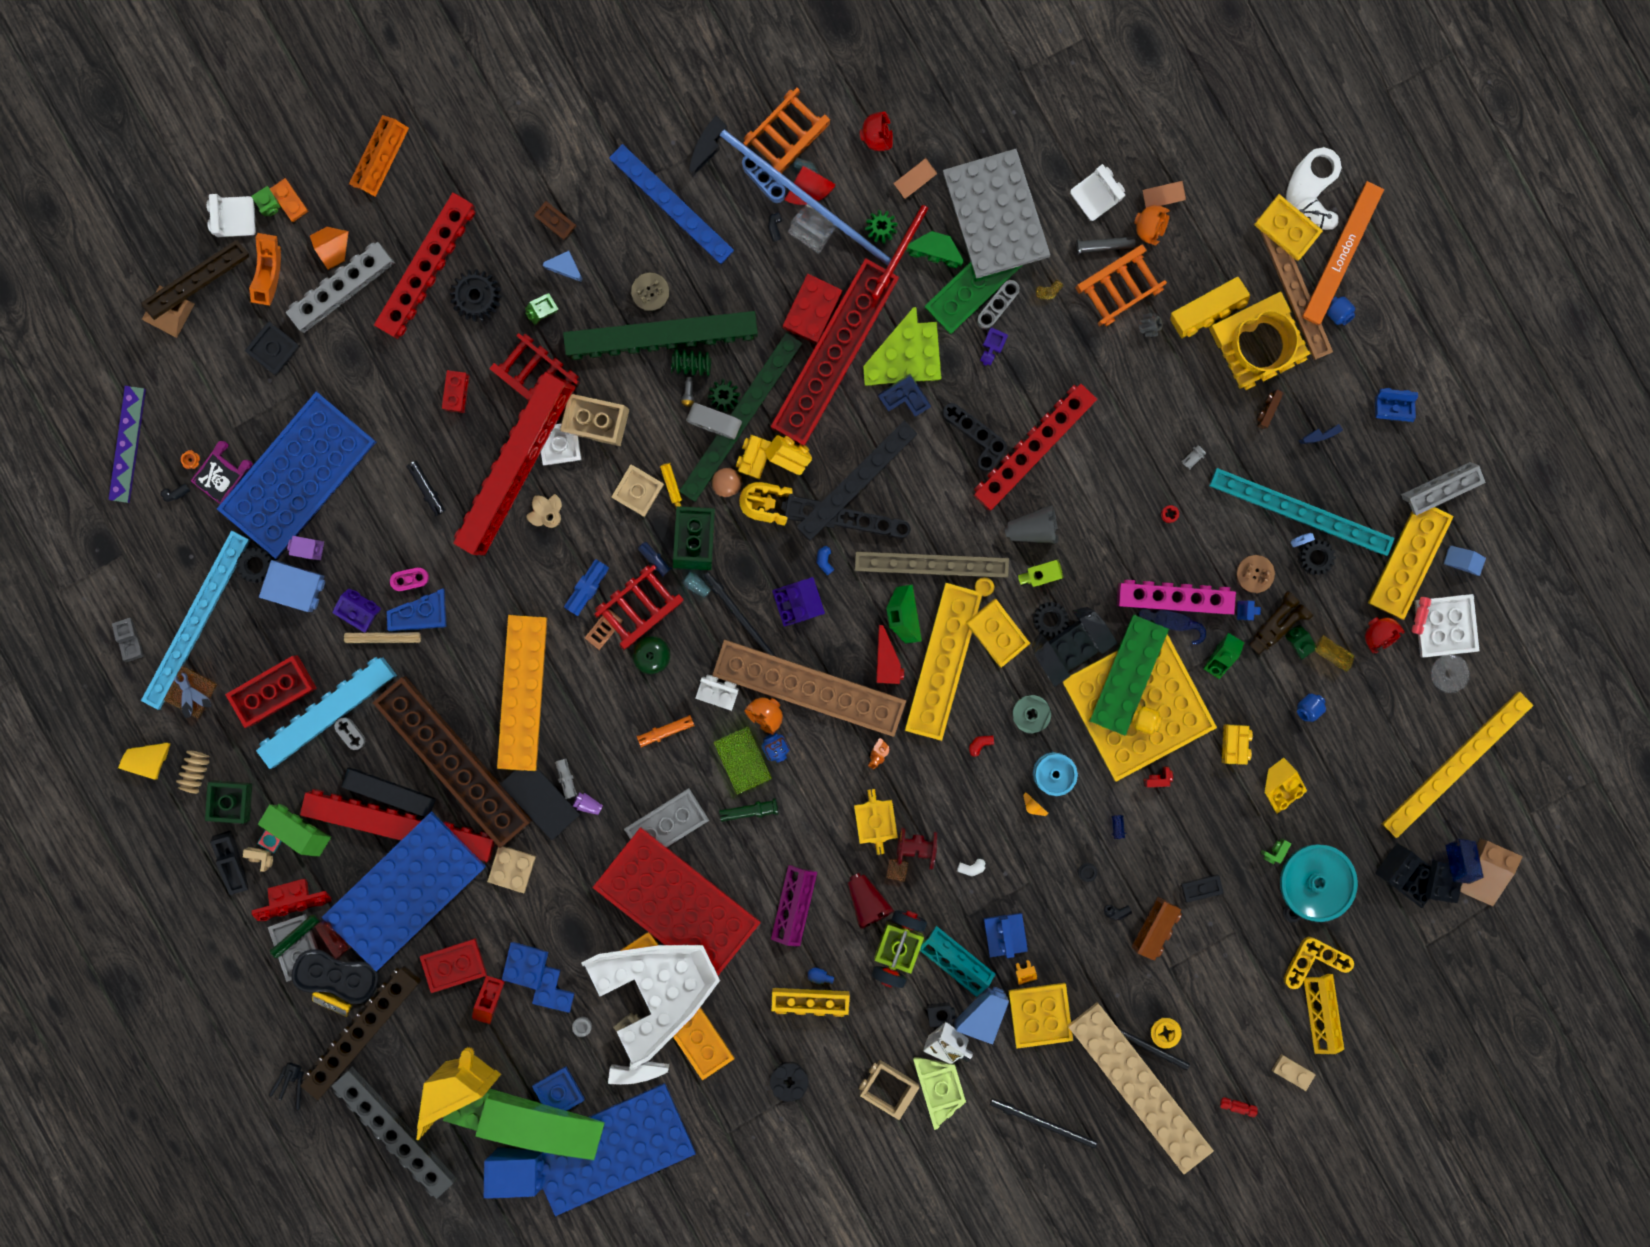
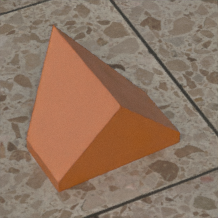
M325 227L310 235L314 250L328 270L345 262L349 231Z

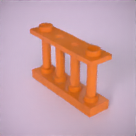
M798 88L794 91L789 90L784 96L785 100L754 132L750 131L744 137L745 141L743 142L746 147L750 145L755 147L772 164L771 166L781 174L830 124V119L825 114L821 118L819 116L816 117L797 98L800 95ZM791 103L812 123L813 127L808 132L806 130L803 131L784 112ZM778 117L798 136L799 141L795 145H790L771 126ZM764 131L785 150L784 153L786 155L782 159L776 158L757 140Z
M1143 244L1075 287L1078 294L1084 292L1089 295L1103 319L1097 323L1099 327L1103 324L1105 326L1110 325L1116 321L1115 316L1153 293L1156 296L1164 290L1163 286L1167 282L1164 280L1158 284L1142 259L1144 258L1142 254L1147 251ZM1131 261L1138 265L1151 286V289L1143 294L1127 271L1128 267L1126 264ZM1115 271L1121 274L1135 297L1134 300L1125 304L1110 280V275ZM1099 281L1101 284L1104 283L1119 307L1112 314L1108 313L1094 290V285Z

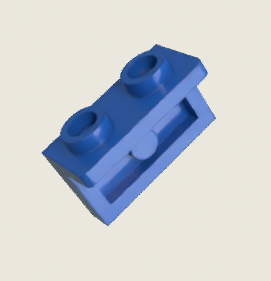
M1380 389L1375 397V418L1414 422L1416 418L1415 401L1418 398V393L1409 390Z

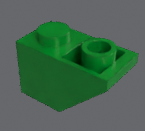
M1228 633L1214 650L1204 666V670L1220 679L1240 657L1244 642Z

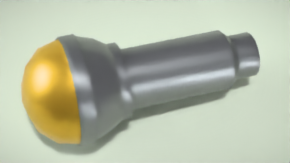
M687 377L685 393L681 398L682 404L687 407L692 406L695 401L692 395V377Z

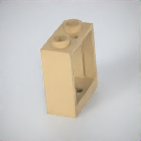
M879 1060L877 1064L873 1063L868 1079H864L860 1084V1097L900 1120L920 1088L919 1083ZM881 1069L908 1084L895 1108L868 1092Z

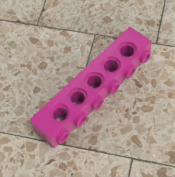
M1124 580L1123 583H1118L1117 606L1234 615L1236 592L1230 591V587H1219V590H1211V586L1200 585V589H1194L1191 584H1181V587H1173V583L1162 582V586H1154V582L1143 581V584L1140 585L1135 584V580ZM1136 589L1142 591V597L1139 600L1135 599L1133 595ZM1156 590L1161 592V599L1159 601L1153 599V592ZM1174 592H1178L1180 594V600L1178 602H1174L1172 600V594ZM1193 593L1199 595V602L1196 604L1191 601ZM1213 594L1218 597L1216 605H1212L1210 602V597Z

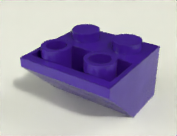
M813 577L772 590L784 627L825 614Z

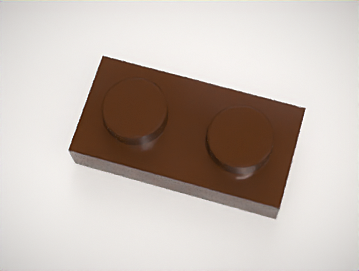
M547 201L543 203L534 215L536 219L564 241L576 228V224Z
M1275 390L1267 395L1265 400L1267 405L1264 410L1260 411L1257 417L1259 421L1258 427L1262 429L1268 428L1284 392Z

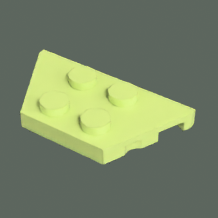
M914 1057L913 1060L934 1130L940 1127L939 1125L954 1114L955 1110L966 1103L958 1073L953 1063Z

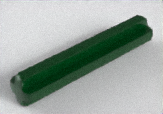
M315 915L309 916L270 950L271 955L274 958L282 955L319 923L318 918Z

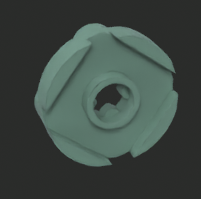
M1023 696L1013 707V721L1020 730L1032 734L1042 731L1050 722V707L1039 696ZM1035 709L1036 718L1028 719L1027 711Z

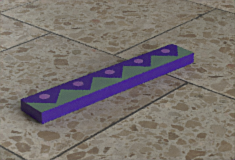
M125 386L109 493V500L130 503L146 389Z

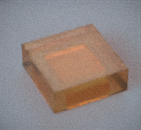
M889 858L886 878L905 881L908 862L902 861L901 866H898L897 860Z

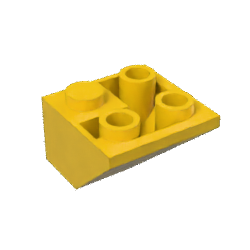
M1282 758L1268 769L1264 792L1274 811L1278 814L1307 792L1298 772L1285 758Z

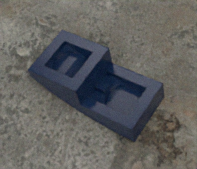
M1339 424L1334 425L1323 434L1320 429H1316L1299 440L1300 444H1309L1322 441L1340 433L1343 429Z

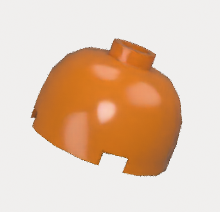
M1152 205L1145 208L1142 213L1137 214L1134 223L1137 225V234L1143 241L1152 245H1157L1160 242L1157 238L1159 234L1163 237L1169 221V215H1166V212H1170L1169 209Z
M767 698L755 699L745 709L749 719L753 723L756 721L761 725L760 728L771 735L779 729L783 720L782 711L779 708L780 704L773 698L771 700Z

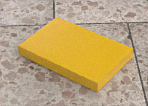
M1280 194L1276 196L1254 223L1259 230L1297 261L1302 258L1323 232L1320 227Z
M993 599L966 622L967 626L1001 668L1030 644L997 599Z

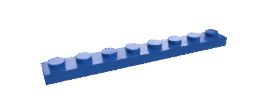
M623 144L609 157L620 170L720 265L734 252L715 231Z

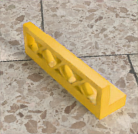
M1325 974L1321 977H1306L1304 985L1315 1054H1337L1344 1050L1333 974ZM1310 982H1318L1319 991L1317 994L1311 989ZM1315 1000L1322 1006L1320 1012L1314 1008ZM1318 1019L1324 1023L1325 1028L1323 1031L1317 1027L1316 1022ZM1321 1038L1327 1042L1328 1049H1320L1319 1040Z

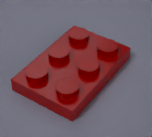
M476 938L420 956L431 993L487 975Z

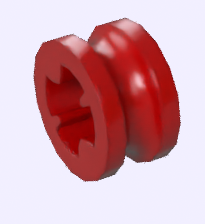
M1173 505L1163 508L1161 511L1162 520L1166 523L1175 522L1179 518L1178 508ZM1167 509L1175 512V515L1172 516L1174 517L1173 519L1166 517Z

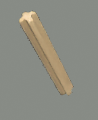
M345 633L344 642L419 643L421 642V633Z

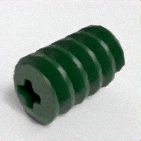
M675 349L672 356L671 373L676 368L677 374H680L683 369L684 374L687 375L691 369L692 375H695L697 370H699L700 376H703L706 371L707 376L710 377L712 358H710L708 352L702 357L701 351L698 352L697 356H694V352L691 350L689 356H687L686 350H683L682 354L679 355L678 349Z

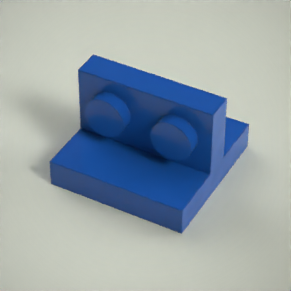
M1022 913L984 918L990 957L1005 955L1007 958L1015 957V953L1028 952Z

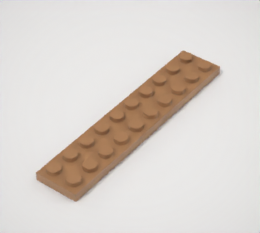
M724 639L712 675L713 677L892 737L895 736L906 700L726 639Z

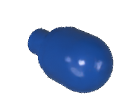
M811 968L807 974L809 981L819 985H823L824 982L833 984L834 981L833 976L826 975L827 972L820 968Z

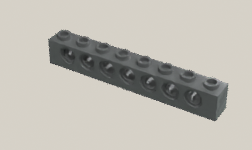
M353 1066L332 1085L335 1095L346 1101L349 1110L356 1112L360 1116L359 1119L362 1124L369 1126L373 1130V1135L386 1144V1149L399 1158V1163L412 1172L413 1178L425 1186V1190L430 1196H434L437 1199L455 1182L457 1178L421 1139L416 1140L417 1135ZM350 1088H355L358 1091V1095H352ZM363 1102H368L371 1105V1109H365ZM376 1116H381L384 1119V1123H378ZM389 1130H394L397 1133V1137H391ZM402 1144L409 1145L410 1151H404ZM415 1159H422L424 1164L421 1166L417 1165ZM428 1173H435L437 1179H430Z

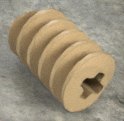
M187 751L186 753L191 756L190 758H184L188 765L181 766L186 772L179 773L183 780H176V782L181 785L178 787L180 790L198 794L199 789L197 787L202 785V782L198 779H204V775L201 772L207 771L204 765L209 764L210 761L207 757L210 756L197 751Z

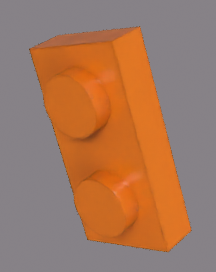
M286 178L270 188V191L292 222L309 212Z

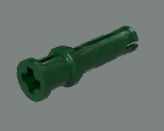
M776 798L767 802L757 801L755 805L719 810L720 815H726L720 817L721 822L751 816L763 818L764 815L769 814L779 815Z

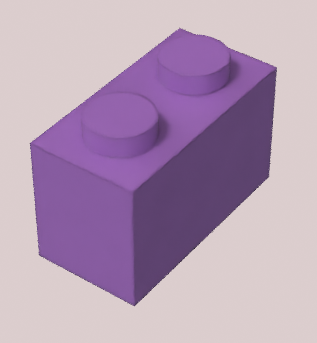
M292 536V539L288 542L287 549L290 551L289 555L321 560L324 541Z

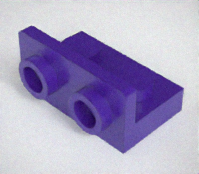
M348 589L340 596L332 613L366 633L381 608L373 601L361 596L357 591Z

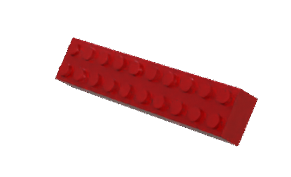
M865 258L773 421L771 429L783 436L790 437L797 444L806 445L899 280L898 276L892 273L890 283L882 291L880 297L877 300L872 298L871 295L877 286L876 282L886 269Z
M545 372L544 375L542 374L537 381L538 386L529 395L527 400L529 403L520 412L519 421L511 429L508 442L502 446L498 461L496 460L492 464L491 474L483 481V489L474 498L471 511L466 513L462 528H459L455 533L453 544L472 555H486L575 389L574 385L556 375Z

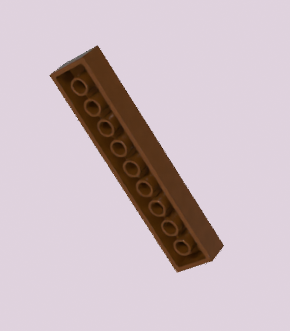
M401 677L373 702L377 709L499 848L503 847L532 821L407 677Z

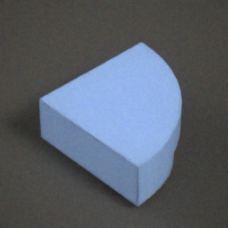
M1306 533L1292 539L1290 542L1292 547H1296L1315 540L1313 533Z

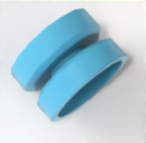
M1046 753L1038 758L1034 764V782L1038 788L1048 795H1065L1073 789L1077 782L1078 773L1075 764L1070 758L1061 753ZM1054 771L1059 773L1058 776H1052Z

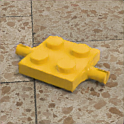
M869 789L867 790L869 801L864 804L854 805L860 844L874 843L876 845V854L880 855L879 847L881 854L885 853L883 842L888 839L898 838L892 800H876L875 789H872L873 796H871V790Z

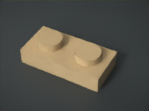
M1282 1054L1272 1069L1274 1073L1305 1091L1315 1077L1313 1072Z

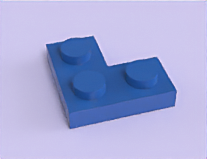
M545 966L540 989L535 990L532 1004L570 1013L575 993L556 988L560 969Z

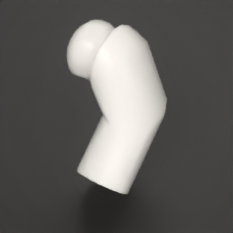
M977 859L975 864L971 866L960 862L957 871L969 876H975L985 870V861Z

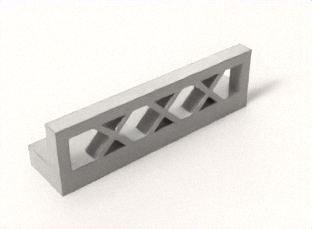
M1469 462L1405 492L1401 496L1403 500L1409 502L1413 514L1418 515L1486 482L1480 466Z

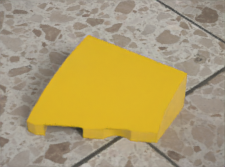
M170 743L127 749L118 768L156 780L158 779L162 763L166 760Z

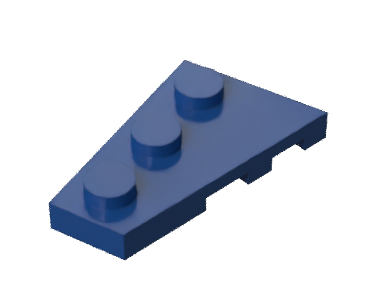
M444 588L387 611L388 631L447 627Z

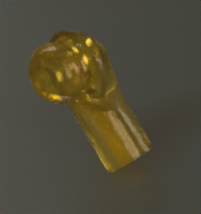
M1056 280L1051 287L1039 286L1035 291L1036 296L1039 299H1053L1064 285L1059 280Z

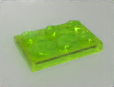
M749 726L713 742L736 794L772 779Z

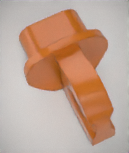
M881 738L878 739L870 754L871 761L868 766L872 769L882 764L885 760L884 757L889 753V746Z

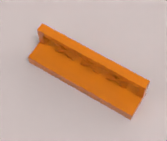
M382 115L349 185L376 197L409 128L396 119Z

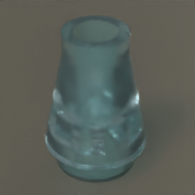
M692 571L682 581L685 588L703 598L711 591L700 576Z

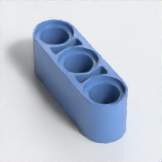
M744 156L742 160L744 172L773 203L782 202L785 199V187L757 164L754 168H748L746 163L750 159ZM763 174L769 177V180L765 183L759 181V177ZM774 189H780L782 194L779 197H774L771 192Z

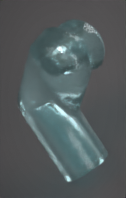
M796 157L794 167L801 169L802 166H805L818 174L812 162Z

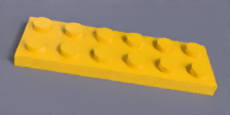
M1436 507L1418 515H1414L1411 512L1368 604L1401 620L1405 619L1454 516Z

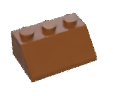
M1157 897L1132 948L1138 954L1154 961L1156 957L1159 958L1164 950L1162 946L1165 940L1168 941L1172 935L1173 930L1171 929L1174 923L1177 924L1181 918V909Z

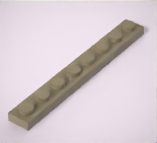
M856 552L855 571L1008 578L1009 558Z

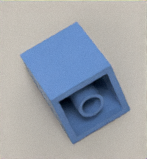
M271 560L259 598L302 611L313 612V609L315 610L319 603L317 598L319 591H322L325 585L324 576L281 561Z
M997 987L985 989L954 1021L956 1031L993 1045L1009 1003L1004 990Z

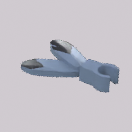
M183 672L181 674L184 677L182 682L179 681L178 676L174 677L175 682L183 690L182 713L185 718H189L192 714L193 701L203 707H211L212 704L209 698L191 687L186 673Z

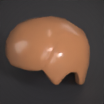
M732 468L718 470L711 480L715 493L723 497L737 494L743 484L742 476L737 470Z

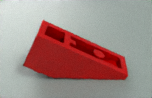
M879 625L876 682L900 684V680H904V668H901L899 659L884 626Z

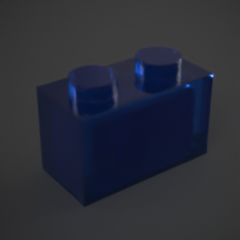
M1457 839L1445 845L1454 882L1471 884L1484 878L1476 841Z

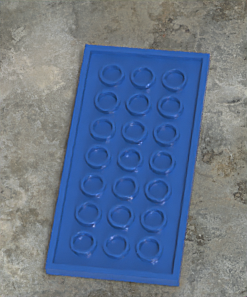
M315 392L219 505L217 510L270 555L278 559L288 547V542L292 539V536H297L374 446L376 441L321 394Z
M431 811L322 918L377 971L471 882L486 865Z
M666 1083L589 1116V1118L605 1122L594 1160L542 1152V1160H544L542 1178L544 1179L543 1190L554 1215L557 1216L695 1155L696 1151Z

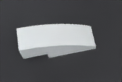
M647 1061L633 1069L631 1067L632 1062H630V1067L612 1064L608 1084L621 1085L648 1081L667 1073L669 1064Z

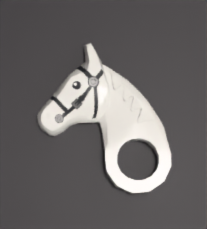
M1325 147L1314 149L1297 165L1288 184L1286 200L1322 230H1333L1338 225L1339 217L1336 213L1326 210L1317 199V196L1339 177L1342 166L1339 156L1333 150ZM1315 157H1325L1331 162L1332 173L1329 177L1318 178L1313 174L1311 162Z

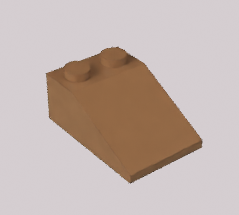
M1480 839L1464 874L1460 892L1494 906L1515 875L1523 856Z

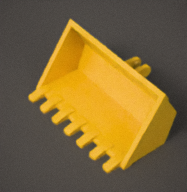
M470 1047L465 1048L461 1052L459 1059L445 1061L424 1083L416 1140H420L421 1136L427 1132L436 1120L482 1098L500 1077L501 1073L493 1070L475 1056L473 1049Z

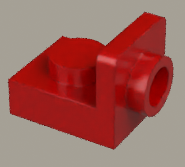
M1167 766L1162 767L1163 778H1161V775H1149V779H1144V786L1170 787V782H1173L1172 770L1170 771Z

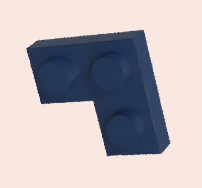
M911 374L878 394V397L888 411L905 402L916 417L931 407V403Z

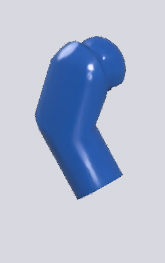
M823 546L817 552V564L828 576L834 570L828 563L831 549L828 546Z

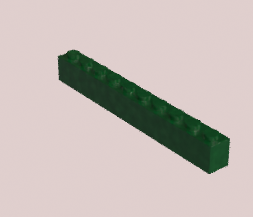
M755 311L569 331L563 332L566 356L571 357V360L583 359L582 356L590 355V358L602 357L601 354L609 353V356L621 355L622 351L634 354L639 353L640 349H647L648 352L658 351L659 347H666L667 349H677L678 345L696 347L697 343L705 342V345H714L716 341L724 340V343H733L735 339L743 338V341L754 340V337L758 336Z

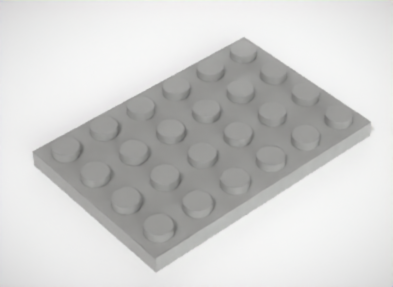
M1017 149L943 170L944 179L976 279L1050 257L1048 245Z

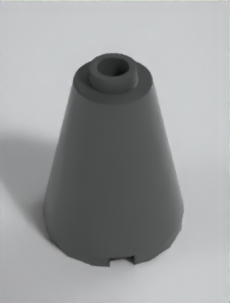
M1053 505L1009 521L1008 526H1005L1006 537H1010L1011 541L1058 544V534L1055 535L1058 527Z

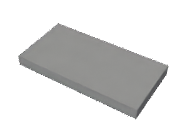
M690 788L627 826L624 830L631 839L638 829L642 827L668 847L708 822L709 819Z

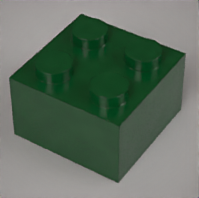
M217 780L208 782L205 821L241 824L249 822L253 783Z

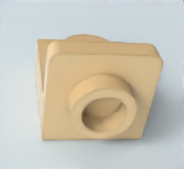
M248 847L243 851V857L249 858L248 861L260 862L262 860L260 869L262 872L267 871L273 864V856L266 849Z

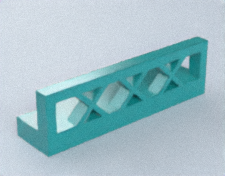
M937 926L921 945L920 951L976 997L989 987L995 976L993 971ZM929 944L935 951H930L926 946ZM942 958H946L950 963H945ZM956 970H961L965 973V976L960 975ZM971 982H976L981 987L977 989Z

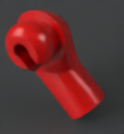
M993 735L976 737L969 745L970 755L973 757L979 756L983 746L994 745Z

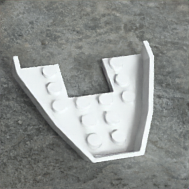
M658 945L598 954L582 962V966L586 967L599 996L635 979L651 1012L650 1015L617 1031L632 1062V1069L649 1061L695 1015L720 981L703 945Z

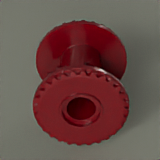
M901 828L897 846V865L901 866L903 856L914 857L915 853H918V858L929 859V870L933 869L937 853V832H933L931 841L924 840L922 835H913L911 839L905 838V828Z

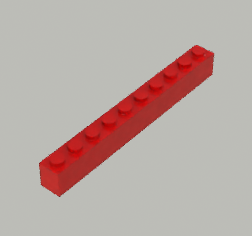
M312 789V792L305 793L300 812L301 816L397 840H402L423 820L416 818L417 815L406 812L404 815L398 813L397 809L387 808V810L380 809V806L377 804L368 803V805L360 804V800L352 798L349 801L344 800L341 795L337 794L324 795L323 791ZM443 822L480 860L488 862L491 859L495 842L485 831L476 833L472 832L473 829L470 827L462 826L460 829L454 827L453 823Z

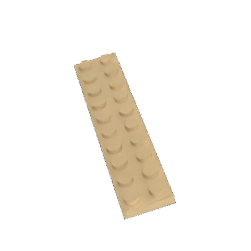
M1098 1002L1067 1025L1183 1174H1186L1214 1152Z

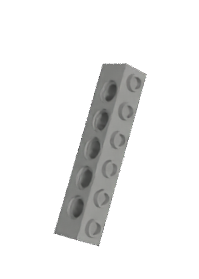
M379 242L369 244L365 248L366 251L352 257L350 259L351 263L345 267H339L334 272L335 275L330 279L325 278L319 283L320 286L318 288L309 290L304 294L305 298L299 302H293L288 307L287 315L301 332L305 333L395 264ZM373 258L374 265L372 267H367V260ZM354 270L359 271V276L356 279L351 278V273ZM343 282L344 287L337 291L336 284ZM327 293L328 300L326 302H321V295ZM308 305L313 306V311L310 314L305 313V308Z

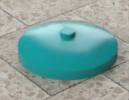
M1314 844L1300 848L1287 859L1280 876V889L1285 903L1295 914L1310 921L1325 922L1341 916L1352 905L1357 893L1358 880L1352 862L1344 853L1327 845Z

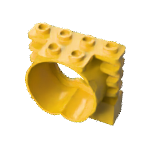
M1282 292L1274 294L1209 327L1218 348H1221L1223 357L1228 362V367L1231 369L1239 389L1243 387L1245 390L1256 386L1255 381L1262 379L1264 382L1278 375L1277 370L1282 373L1294 367L1293 362H1296L1298 365L1308 360L1306 356L1311 354L1307 350L1306 343L1302 340L1300 331L1290 315L1291 310ZM1266 323L1274 327L1280 334L1282 351L1279 358L1272 365L1258 368L1250 364L1243 356L1239 346V336L1242 332H1253L1259 324Z

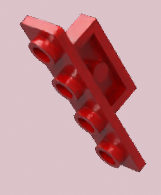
M301 879L268 888L269 906L252 910L251 914L257 921H267L272 917L286 916L295 911H305L313 906H323L331 902V897L326 891L309 895L308 883L306 879Z

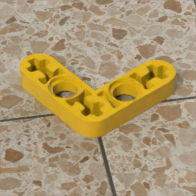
M1306 937L1302 940L1284 975V983L1291 989H1298L1305 980L1315 958L1344 973L1350 972L1353 969L1354 961L1350 956L1313 937ZM1313 941V945L1319 948V951L1317 952L1311 948L1308 951L1307 943L1311 944ZM1329 949L1332 951V957L1329 960H1325L1323 952ZM1339 958L1343 961L1346 960V962L1349 964L1348 966H1343L1342 968V964L1335 960ZM1298 959H1306L1307 964L1304 968L1297 966ZM1295 968V969L1298 970L1299 972H1302V974H1301V975H1300L1299 973L1296 974V972L1293 971V969ZM1295 976L1297 982L1291 984L1289 978Z

